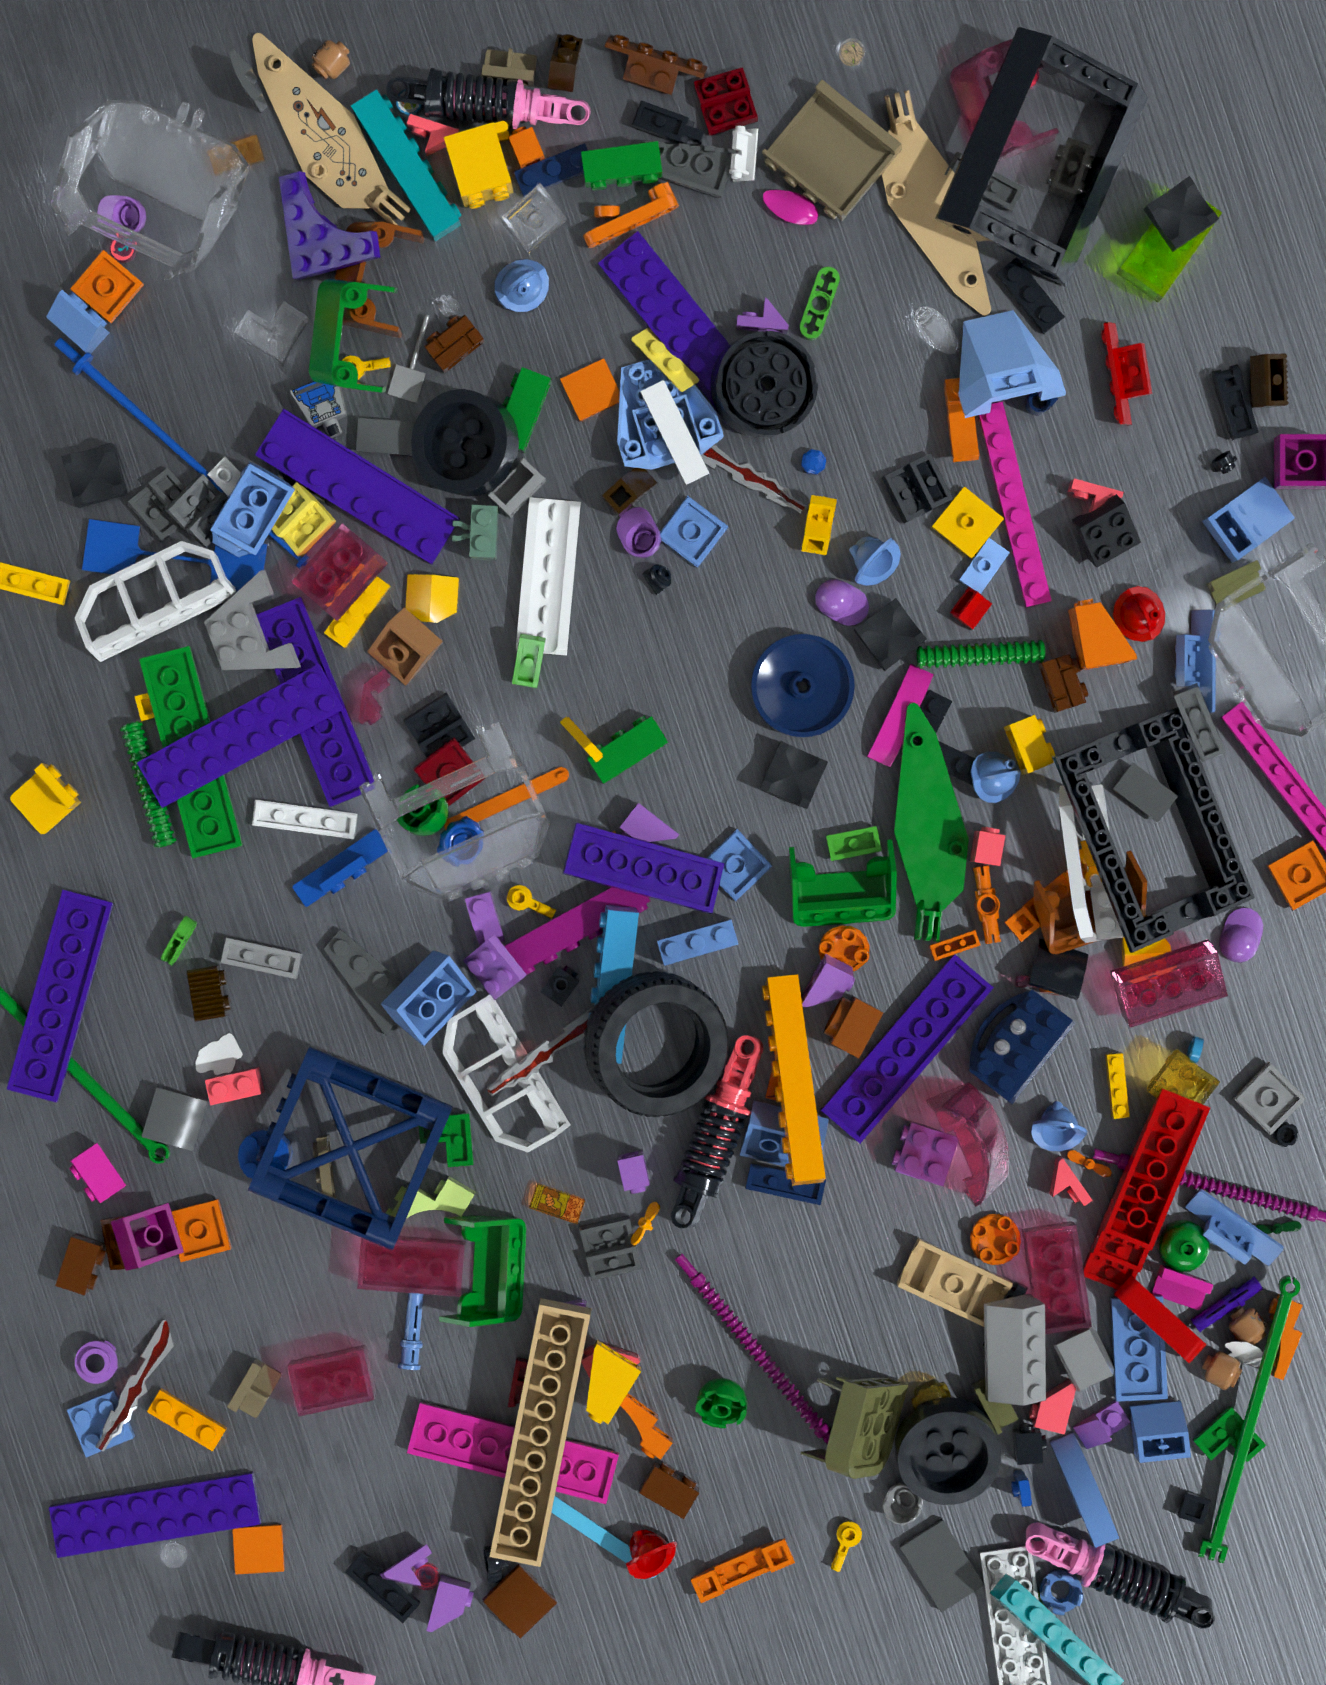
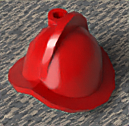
M1136 586L1120 594L1115 602L1113 611L1114 621L1124 636L1134 641L1146 642L1153 640L1161 633L1165 624V610L1162 601L1155 592L1146 587Z
M648 1530L634 1532L629 1542L630 1554L633 1560L626 1563L629 1574L637 1579H647L663 1572L675 1556L677 1542L668 1543L660 1535Z

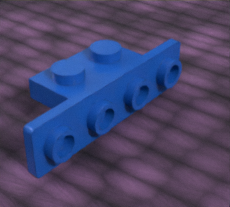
M374 829L294 884L293 889L302 903L308 907L330 891L332 894H335L346 886L344 882L350 877H353L355 880L367 872L365 867L387 853L390 847L380 832Z

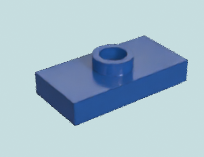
M1022 1469L1013 1470L1014 1481H1011L1013 1497L1018 1498L1022 1507L1031 1506L1032 1498L1029 1480Z

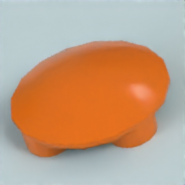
M841 925L831 928L823 935L819 943V956L822 960L824 955L827 954L853 967V971H856L869 960L870 946L867 937L860 930L852 926Z
M988 1214L980 1218L973 1226L970 1234V1245L975 1256L982 1262L991 1265H1001L1012 1260L1019 1253L1021 1244L1020 1232L1016 1224L1009 1217L1000 1214Z

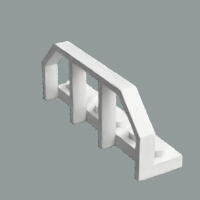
M180 541L90 585L75 616V621L86 649L102 662L229 600L236 593V589L226 578L219 558L214 551ZM185 551L211 559L219 579L211 582L209 586L200 590H194L188 593L186 597L179 599L165 561ZM158 565L172 602L167 603L163 608L153 613H146L141 619H138L123 581ZM117 585L131 623L120 626L118 630L108 635H101L92 642L85 621L97 595Z
M1062 785L1060 786L1059 810L1072 905L1080 939L1088 943L1124 937L1099 875H1094L1091 878L1092 887L1086 884V880L1082 876L1078 846H1081L1080 842L1084 841L1085 838L1084 835L1082 838L1076 831L1074 811L1065 787ZM1093 785L1091 787L1109 830L1103 785ZM1085 891L1091 892L1096 934L1092 930L1086 906Z
M490 994L453 1016L447 1022L442 1054L496 1142L530 1152L555 1138L571 1125L539 1072L532 1073L528 1080L518 1082L519 1086L523 1088L521 1091L491 1108L487 1107L468 1074L502 1055L505 1063L511 1066L515 1062H521L528 1054L496 1000ZM476 1010L477 1017L484 1023L491 1040L496 1043L499 1050L464 1069L453 1050L457 1023L459 1019ZM532 1062L515 1076H524L529 1068L534 1066V1063ZM527 1094L531 1106L536 1109L542 1119L544 1128L550 1133L533 1143L505 1134L492 1113Z

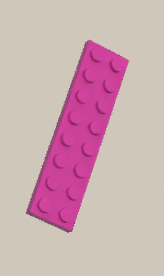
M420 1401L407 1453L505 1478L515 1426ZM566 1439L556 1492L606 1504L619 1453Z

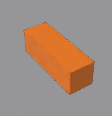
M971 930L930 944L929 948L933 960L936 961L980 946L976 930Z

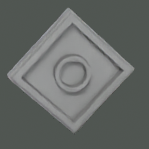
M1270 1062L1233 1097L1269 1135L1307 1099Z

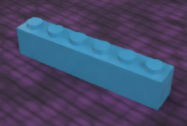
M606 905L605 912L600 913L599 927L603 928L602 937H598L596 952L600 953L599 963L595 962L593 976L597 978L596 988L592 987L591 1003H594V1007L598 1004L600 998L615 984L617 985L623 979L625 980L627 977L632 976L639 912L635 907ZM626 1024L617 1041V1064L622 1063Z

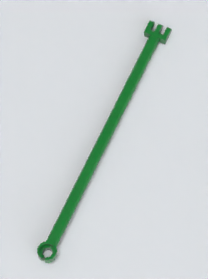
M0 986V1004L24 1027L28 1013ZM71 1057L67 1071L149 1151L150 1160L156 1164H161L166 1161L165 1159H169V1146L141 1137L144 1128ZM158 1148H162L165 1151V1157L157 1156L156 1151Z
M1285 1275L1279 1280L1280 1297L1210 1540L1202 1538L1198 1557L1204 1558L1207 1548L1210 1549L1208 1554L1209 1560H1214L1217 1551L1220 1552L1218 1562L1224 1563L1228 1545L1222 1544L1291 1302L1293 1297L1300 1291V1283L1294 1276L1292 1283L1295 1285V1288L1290 1292L1285 1289L1286 1285L1291 1283L1290 1275Z

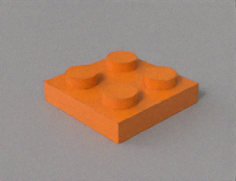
M103 250L70 289L112 324L144 284Z
M1313 840L1266 865L1291 910H1295L1326 893V862Z
M219 1199L171 1211L184 1251L179 1254L180 1262L232 1249Z

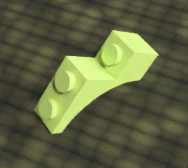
M449 1176L447 1181L441 1180L434 1191L438 1195L437 1198L419 1188L407 1218L427 1210H444L462 1217L476 1191ZM401 1186L394 1198L398 1201L394 1210L388 1208L386 1214L393 1217L396 1216L407 1188Z

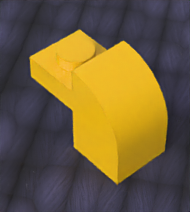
M811 495L801 551L827 555L837 499Z

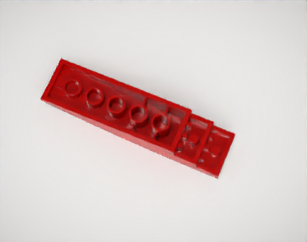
M1161 1089L1095 1236L1080 1273L1082 1276L1117 1290L1131 1275L1136 1279L1138 1272L1142 1270L1149 1250L1152 1251L1210 1111L1209 1106L1166 1089Z

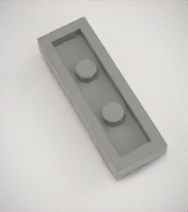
M227 937L221 963L297 979L302 953Z

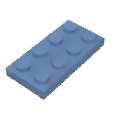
M1153 1295L1163 1304L1162 1295ZM1110 1297L1115 1400L1118 1402L1168 1399L1165 1341L1120 1299Z

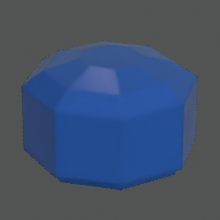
M811 449L803 455L801 466L806 474L818 475L825 469L826 457L821 451Z

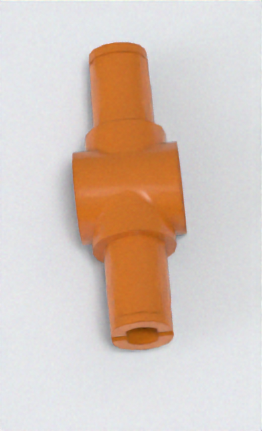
M989 865L973 868L977 887L974 907L978 912L979 922L982 921L985 944L1001 942L997 921L1000 918L998 911L1000 902L996 897L995 888H992ZM986 897L991 898L994 903L992 910L989 912H984L981 909V901Z

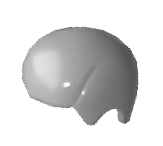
M902 1482L892 1486L887 1491L882 1503L886 1518L899 1525L913 1522L919 1516L923 1507V1499L915 1495Z

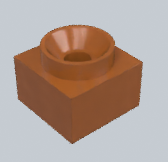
M842 996L833 1010L823 1033L830 1036L829 1042L860 1058L883 1012L855 996H852L850 1000Z

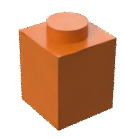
M525 126L514 130L512 135L508 137L520 169L545 159L532 127L528 129Z

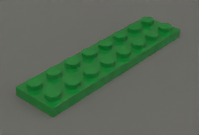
M191 646L139 659L163 748L211 723ZM225 774L177 800L192 859L243 846Z

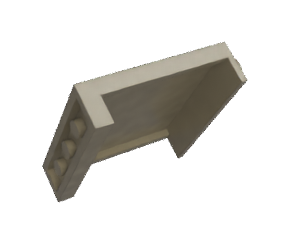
M821 80L815 87L816 92L770 148L768 150L764 149L762 153L765 158L764 163L774 172L777 169L785 175L783 177L784 180L794 188L797 185L805 191L803 195L815 204L818 201L825 207L823 211L830 218L835 220L837 217L843 221L900 153L902 145L829 84Z

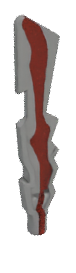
M715 444L701 455L706 465L713 469L718 465L731 473L734 481L751 490L767 495L766 499L783 507L792 508L800 514L805 509L806 505L795 499L789 488L781 487L776 479L767 477L766 472H756L750 463L738 465Z
M594 1006L562 1028L564 1033L551 1042L544 1040L530 1051L521 1062L513 1063L501 1073L497 1081L487 1087L489 1094L493 1096L504 1088L515 1087L521 1080H528L532 1073H538L541 1065L553 1062L556 1051L585 1037L584 1033L587 1028L589 1012L591 1013L594 1010Z
M166 1320L161 1321L142 1353L141 1357L145 1358L137 1374L130 1375L119 1396L115 1411L111 1409L102 1429V1436L95 1446L96 1448L105 1451L112 1438L121 1433L123 1424L131 1420L132 1411L137 1409L138 1399L147 1392L146 1379L174 1347Z

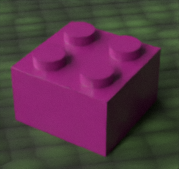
M1279 434L1274 438V489H1326V434Z
M169 1203L154 1206L111 1221L126 1271L137 1269L184 1252Z

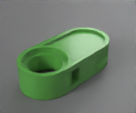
M187 916L183 918L161 956L162 961L168 962L171 966L176 962L197 925L196 921Z

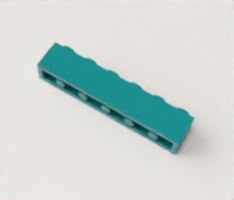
M376 89L352 104L351 108L434 241L436 242L461 226L458 218L462 215L455 203L450 205L446 200L445 196L448 195V192L441 181L437 183L431 176L434 173L433 168L427 159L422 161L417 154L421 151L413 137L408 139L405 135L404 130L407 128L399 115L397 117L393 116L390 111L393 105L386 94L381 96Z
M1005 1574L991 1590L990 1594L1085 1683L1088 1685H1121L1124 1682L1110 1666L1016 1579Z

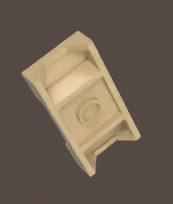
M919 1237L896 1283L898 1287L983 1327L984 1304L1003 1300L1013 1285L1010 1280L946 1252Z

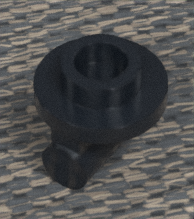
M655 564L642 573L656 595L671 585V573L665 566Z

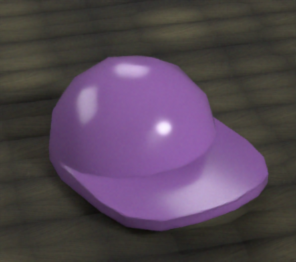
M109 195L101 199L98 205V223L100 228L107 234L119 236L134 235L145 226L147 218L145 208L140 201L134 198Z
M635 507L626 511L620 517L616 530L626 551L630 555L639 558L652 556L659 549L661 535L651 514L644 508Z
M830 579L822 583L817 589L815 595L816 605L820 612L832 620L850 626L862 622L869 611L868 600L865 594L854 586L842 580Z
M1251 908L1234 910L1228 915L1224 923L1219 946L1223 955L1232 962L1242 963L1248 961L1255 955L1263 933V922L1256 911Z

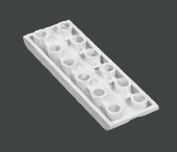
M529 498L516 651L518 650L520 633L546 638L543 654L567 656L581 502Z
M1026 1545L980 1552L998 1685H1051L1045 1644L990 1594L1001 1578L1008 1574L1039 1600L1032 1554L1027 1551Z

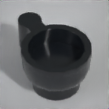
M492 1546L483 1547L488 1584L500 1582L502 1580L501 1570L508 1568V1560L490 1557Z

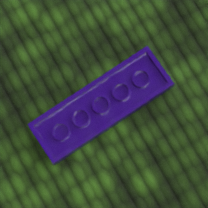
M575 823L562 874L711 914L713 913L725 863Z

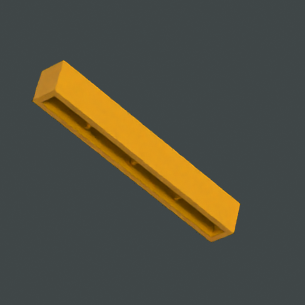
M798 974L768 977L765 985L762 986L763 1001L768 1002V1011H765L766 1026H771L772 1036H768L769 1050L774 1051L775 1061H772L773 1077L778 1078L779 1085L775 1087V1097L777 1102H781L782 1112L778 1113L780 1128L785 1130V1138H782V1149L784 1154L788 1153L789 1163L785 1164L786 1178L791 1179L792 1186L821 1183L826 1179Z

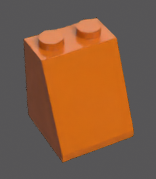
M1093 599L1082 600L1074 603V608L1068 610L1080 671L1127 663L1137 659L1135 651L1101 602L1093 603Z

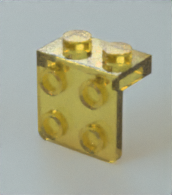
M1175 1050L1168 1056L1159 1072L1151 1079L1147 1091L1157 1099L1163 1088L1204 1104L1220 1081L1195 1064L1181 1051Z

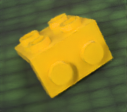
M41 763L34 769L36 774L11 795L10 800L40 834H46L74 810L81 801L77 798L79 794L75 788L69 783L66 785L61 780L62 774L54 765Z

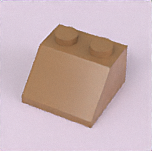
M404 607L387 623L368 650V653L406 686L434 655L443 641Z

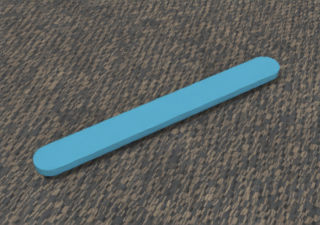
M554 1497L551 1513L625 1563L633 1560L628 1544L558 1497Z

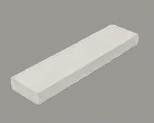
M662 380L640 391L685 485L708 475L709 471L665 381Z
M255 800L252 825L355 839L358 814Z

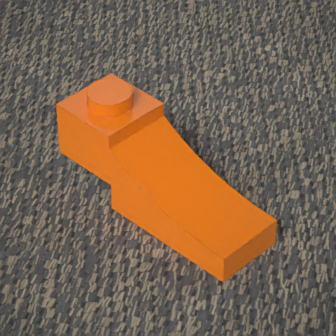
M960 378L945 379L944 394L953 462L979 460L975 416L968 418L964 416L958 396Z
M1278 1294L1277 1299L1273 1298L1268 1309L1270 1313L1269 1318L1272 1320L1280 1294ZM1293 1299L1271 1372L1273 1377L1284 1380L1302 1336V1332L1294 1328L1303 1305Z
M627 1393L620 1406L631 1417L641 1434V1450L653 1459L656 1456L661 1460L673 1444V1438L655 1426L658 1414Z

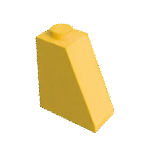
M599 1340L594 1345L586 1411L589 1412L588 1416L595 1422L609 1424L641 1373V1366Z

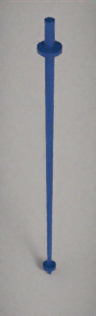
M62 338L56 341L54 345L76 364L72 370L75 375H79L84 371L198 473L204 474L218 491L224 493L207 475L209 472L90 364L94 357L91 353H87L82 357ZM271 529L268 535L299 561L296 566L299 569L305 566L309 571H312L313 567L308 563L310 557L308 555L303 557L297 556L290 546Z

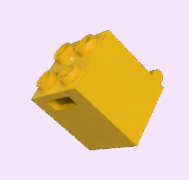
M505 121L492 122L444 137L464 207L470 206V209L479 208L485 205V201L492 199L496 202L508 199L510 197L509 194L514 193L500 142L508 140L510 136L508 124Z

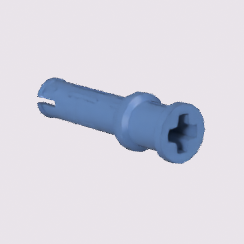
M408 1290L404 1339L400 1341V1346L402 1347L401 1361L397 1366L400 1369H421V1365L418 1362L420 1348L423 1347L422 1341L419 1340L423 1291Z

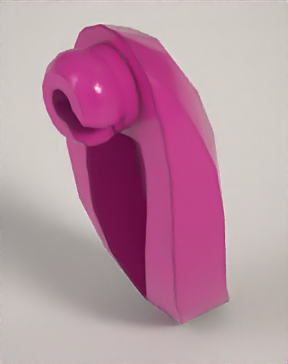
M768 190L763 194L764 202L768 208L787 222L796 225L814 224L818 219V210L815 205L799 193L786 190Z

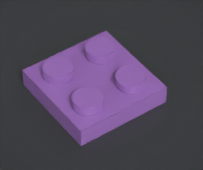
M495 935L463 960L494 1000L527 975Z

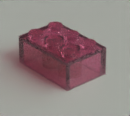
M342 523L293 579L292 583L338 622L385 568L388 562Z
M366 1344L292 1360L288 1364L298 1417L372 1401L377 1396Z

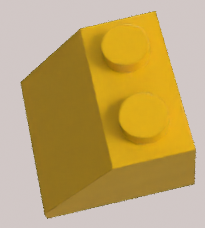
M1035 715L1004 726L1005 733L1022 774L1031 773L1054 763L1052 757H1055V752L1051 743H1046L1043 733H1046L1041 718L1037 719Z

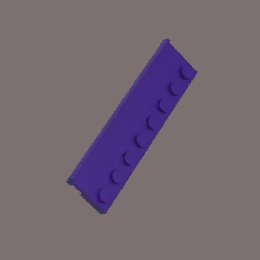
M284 408L255 454L261 460L431 565L454 530L453 521L460 520L453 513Z

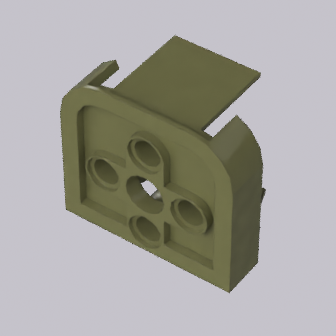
M844 1376L836 1377V1380L844 1382L843 1386L826 1378L817 1379V1382L841 1391L827 1450L801 1451V1454L824 1462L828 1470L853 1479L879 1474L884 1468L892 1449L908 1384L888 1377L855 1380Z

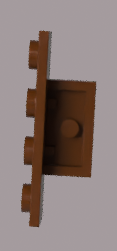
M610 35L605 44L606 48L629 55L623 80L670 95L674 91L679 71L699 78H704L708 66L702 65L703 63L700 60L694 58L686 60L678 57L677 53L668 50L661 52L653 49L654 47L648 43L640 42L636 44L630 42L629 38L623 35Z

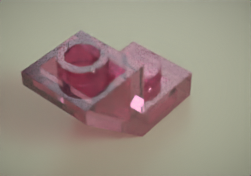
M383 669L363 686L359 721L362 725L368 723L371 726L382 718L380 713L384 709L372 693L376 691L380 694L391 685L388 681L392 679V676L386 669Z

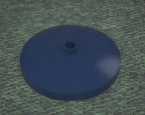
M810 634L787 636L769 646L757 661L751 680L753 702L763 720L780 733L802 738L820 735L836 726L848 712L855 688L853 671L843 652L830 641ZM804 682L807 685V689L799 691L797 684Z

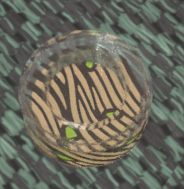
M847 39L841 44L839 57L845 65L856 66L864 59L865 47L858 39Z

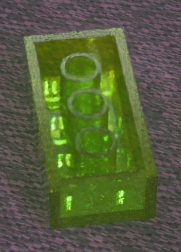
M1206 201L1219 218L1222 212ZM1151 223L1116 274L1156 302H1159L1214 224L1172 252L1154 224Z

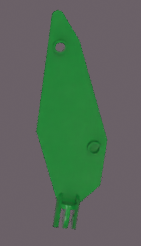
M910 703L906 710L894 835L917 907L914 940H920L922 937L923 941H930L932 938L933 942H939L942 911L964 890L969 838L937 735L919 705ZM915 736H918L920 739L918 745L913 744Z

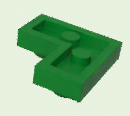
M470 1113L449 1115L439 1142H446L448 1167L474 1165ZM418 1126L420 1144H424L427 1142L431 1131Z
M1229 1406L1192 1440L1212 1460L1229 1444L1236 1449L1244 1420ZM1255 1432L1246 1458L1247 1462L1266 1446Z

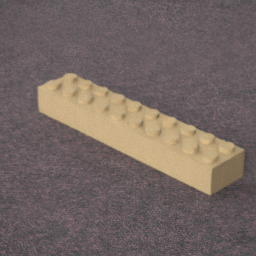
M543 1298L540 1300L490 1557L541 1567L592 1308Z

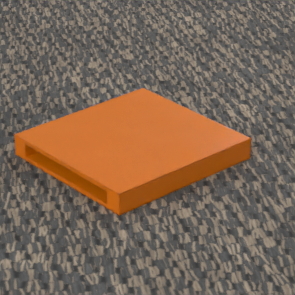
M604 358L560 379L579 421L585 420L619 403L620 391Z
M282 1524L233 1529L235 1574L284 1572Z

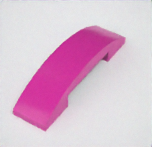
M913 664L909 665L897 695L867 757L891 767L903 743L907 706L910 703H916L920 707L934 674L919 669V667Z

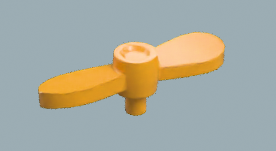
M652 1202L648 1206L645 1216L639 1219V1227L631 1237L630 1242L632 1245L635 1246L641 1241L646 1230L651 1231L653 1229L651 1221L660 1210V1205L657 1202Z

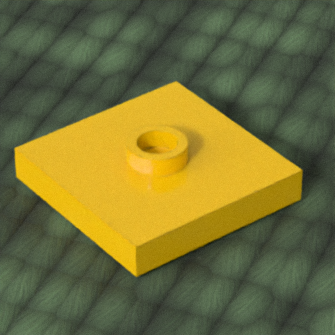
M964 486L933 524L932 528L972 559L1004 518Z

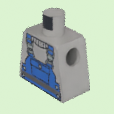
M312 381L290 390L311 426L316 429L323 426L327 436L330 438L343 433L338 420L346 417L347 411L341 387Z

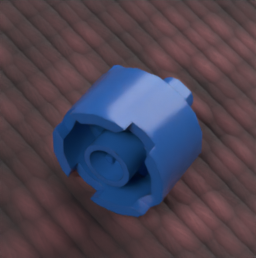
M267 1127L251 1133L242 1141L239 1147L238 1161L240 1168L247 1177L252 1179L260 1162L255 1160L261 1145L266 1147L270 1137L266 1136ZM284 1134L270 1165L282 1171L288 1168L293 1155L291 1142Z

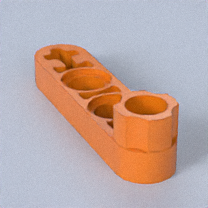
M661 183L648 190L652 202L585 233L583 238L588 248L596 247L678 208L679 204L669 183Z

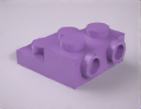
M910 1121L909 1125H904L901 1131L900 1140L903 1141L900 1151L895 1150L891 1164L895 1165L894 1170L919 1180L922 1179L944 1186L959 1137Z

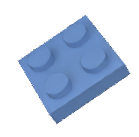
M116 1389L67 1409L86 1457L101 1452L109 1434L112 1433L119 1422L127 1418L123 1408L99 1448L95 1447L102 1436V1429L111 1409L115 1411L118 1405L119 1395ZM129 1421L123 1424L121 1433L112 1438L106 1449L135 1437Z

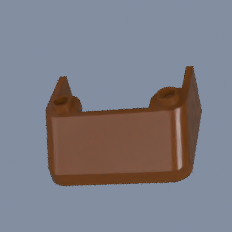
M354 222L346 229V231L353 233L377 232L379 248L388 247L393 242L394 237L424 243L422 231L386 222ZM366 262L337 269L335 279L362 283ZM367 298L365 304L360 308L344 307L342 325L396 338L402 337L399 327L374 321L376 307L370 299Z
M1130 850L1126 852L1124 870L1141 913L1144 916L1146 914L1148 882ZM1039 880L1034 881V907L1050 953L1060 954L1094 943H1085L1080 939L1071 896L1060 899L1056 892L1044 891ZM1085 891L1086 906L1092 930L1096 934L1091 892Z

